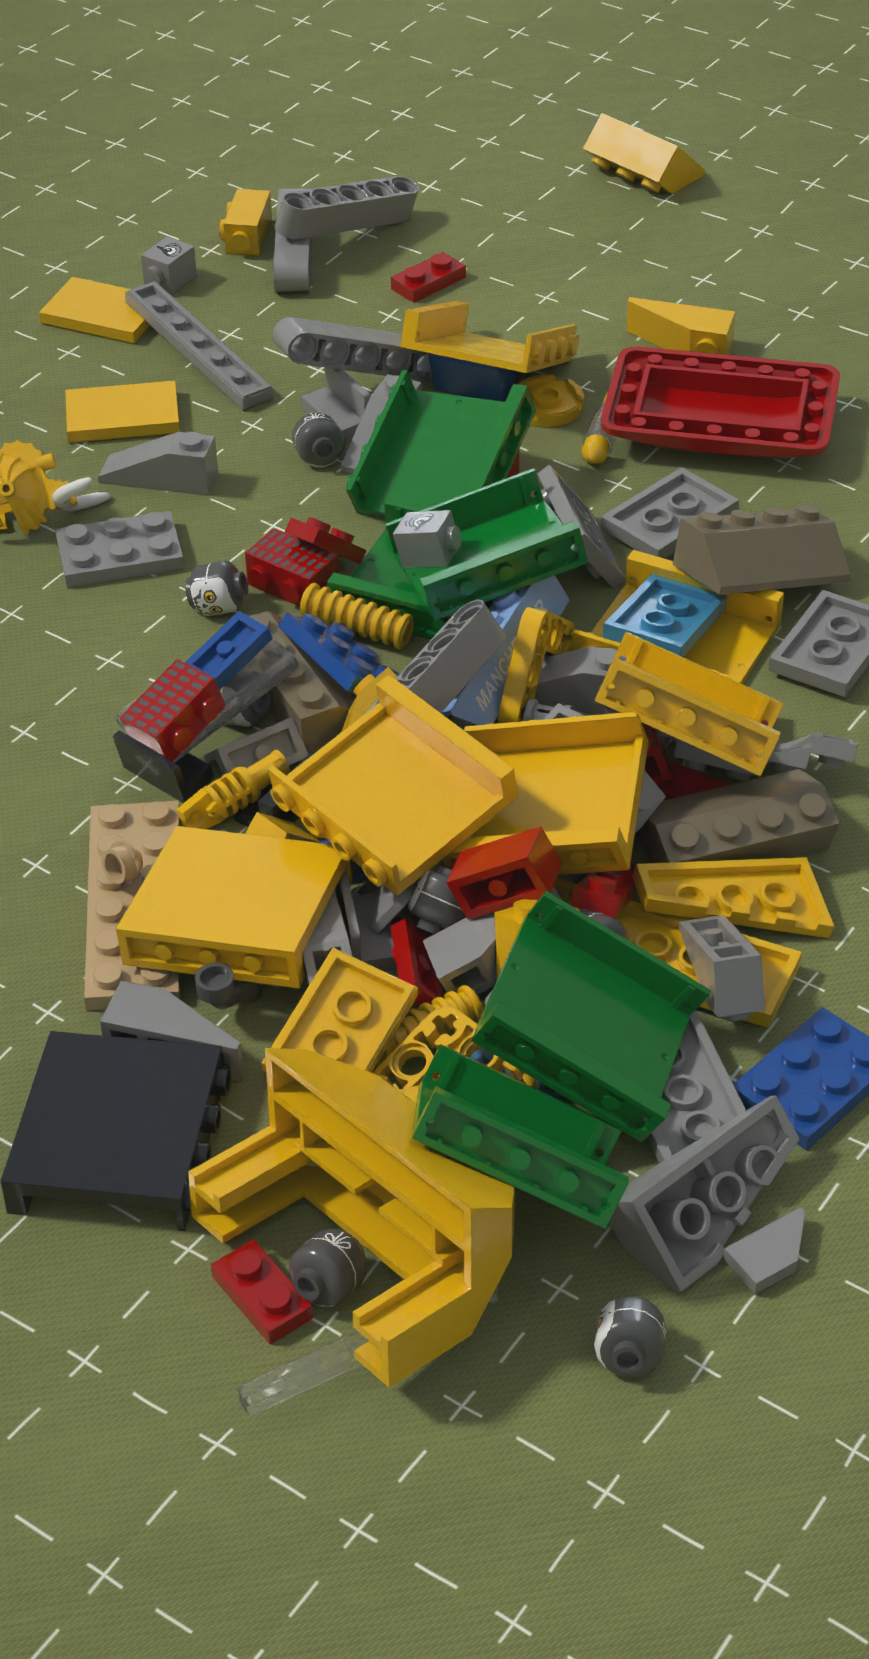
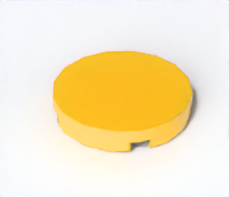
M545 374L529 377L517 384L528 387L536 412L530 424L531 426L545 428L563 426L575 421L582 414L584 393L582 388L571 379L565 378V382L557 381V376Z

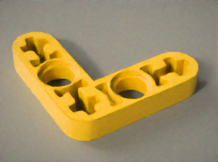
M527 607L524 610L519 623L499 707V723L523 721L529 699H535L545 654L553 656L572 650V632L575 630L573 622L546 610Z
M454 1007L435 1009L372 1073L379 1075L391 1085L390 1079L395 1077L402 1088L419 1086L434 1057L425 1043H429L432 1049L434 1047L438 1049L439 1045L442 1044L467 1057H471L476 1050L482 1049V1047L471 1041L478 1024ZM443 1027L449 1030L455 1028L456 1030L452 1036L445 1033L441 1036L439 1034V1030ZM496 1055L487 1064V1066L501 1073L505 1069L508 1076L518 1081L523 1080L525 1084L538 1090L541 1088L538 1080ZM412 1057H423L426 1059V1065L420 1073L412 1076L402 1073V1066L408 1059ZM434 1072L432 1074V1077L438 1078V1075L440 1074L438 1072ZM394 1083L392 1086H394L397 1090H399V1088H398V1086L396 1085V1083Z

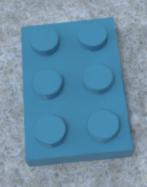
M651 574L606 620L603 626L602 637L621 643L627 631L684 657L725 611L727 596Z

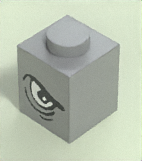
M165 237L141 255L144 285L155 281L170 295L197 276L194 246Z
M451 510L407 512L393 533L403 568L448 567L457 550L460 549L462 542L461 531L458 526H455Z

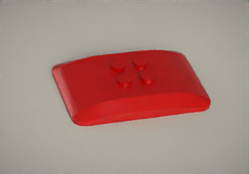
M640 346L628 347L619 353L601 416V429L611 436L670 450L762 459L816 456L827 451L829 447L840 383V372L831 365Z

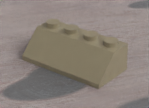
M805 504L797 505L796 509L790 510L766 507L764 512L754 513L746 510H733L730 515L702 512L698 514V517L681 518L673 565L719 595L850 582L851 572L835 522L820 514V509Z
M270 611L251 615L249 617L269 628L273 639L240 671L254 672L265 679L271 697L269 711L278 723L293 717L308 754L311 752L316 753L342 732L348 711L357 695L347 692L278 627L283 619L282 617Z
M796 769L663 800L639 830L652 863L792 858L829 849L840 822L825 786L801 769Z

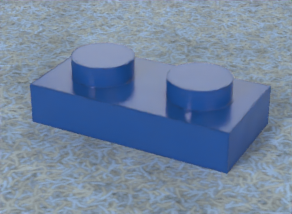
M238 611L185 663L213 677L220 690L273 637L267 626Z

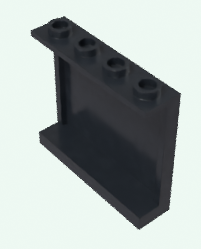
M50 1031L0 1181L7 1214L27 1216L32 1198L43 1197L175 1211L177 1230L185 1231L191 1211L188 1171L211 1159L210 1135L218 1134L221 1124L220 1097H227L230 1090L231 1069L223 1065L222 1047Z

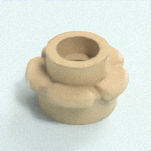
M116 841L111 845L110 849L104 851L102 867L105 875L112 883L133 884L135 879H138L141 875L143 858L136 847L126 842Z

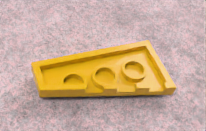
M807 857L636 864L632 875L642 907L647 912L694 919L724 915L734 925L828 939L835 927Z

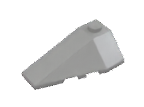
M769 1096L629 1182L609 1223L622 1247L675 1292H682L719 1263L724 1255V1245L737 1226L744 1225L751 1214L748 1209L763 1186L770 1185L799 1141V1137L777 1096Z

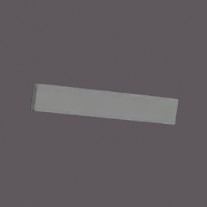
M153 281L125 292V302L242 410L273 399V387L157 282Z

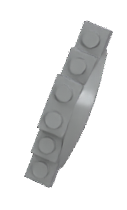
M606 706V710H605V712L608 713V714H613V713H617V712H618V711H616V710H614V709H611V708H609V707H607V706ZM659 730L664 744L668 745L670 739L676 742L673 757L683 759L682 766L699 771H707L709 765L726 769L725 776L742 781H749L751 775L758 776ZM816 731L794 741L776 744L767 764L772 763L771 769L780 772L792 771L798 768L806 770L810 755L814 753L819 755L818 762L844 767L845 761L854 763L859 741Z

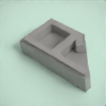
M802 1207L724 1248L723 1260L754 1295L797 1271L806 1213Z

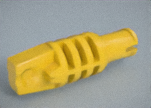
M273 750L271 754L250 767H235L231 772L222 775L220 779H216L210 785L201 788L176 809L183 827L210 828L225 821L229 816L236 814L239 808L243 810L248 806V803L257 801L261 795V790L271 784L268 772L269 767L274 765L285 775L291 771L288 765L282 766L287 763L284 755L279 750Z

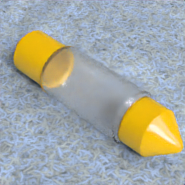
M608 392L602 404L597 408L584 437L581 449L583 459L594 465L601 464L606 460L617 437L611 436L601 429V416Z

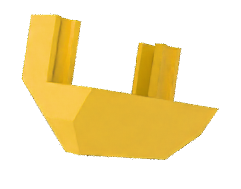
M265 1048L270 1126L188 1171L192 1218L224 1244L295 1201L305 1197L402 1277L403 1281L353 1311V1328L369 1340L354 1350V1358L388 1388H391L472 1335L512 1258L516 1187L412 1139L416 1103L379 1075L307 1049Z

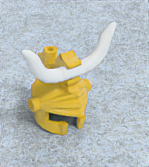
M16 440L13 443H4L2 449H0V530H9L6 514L11 512L14 513L23 534L27 535L31 529L37 530L41 522L47 521L45 516L48 510L57 512L58 507L64 511L83 510L108 501L111 495L106 492H95L77 496L91 486L92 479L90 477L78 479L70 483L68 481L63 482L61 479L57 481L53 478L49 479L45 471L57 468L55 457L52 452L43 455V452L36 449L33 443H22Z

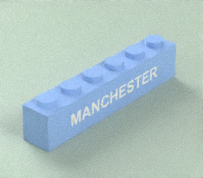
M556 576L492 599L493 603L489 611L506 634V639L442 711V715L446 718L449 715H453L477 725L494 723L498 717L518 627L524 610L527 607L550 611L560 616L570 601Z

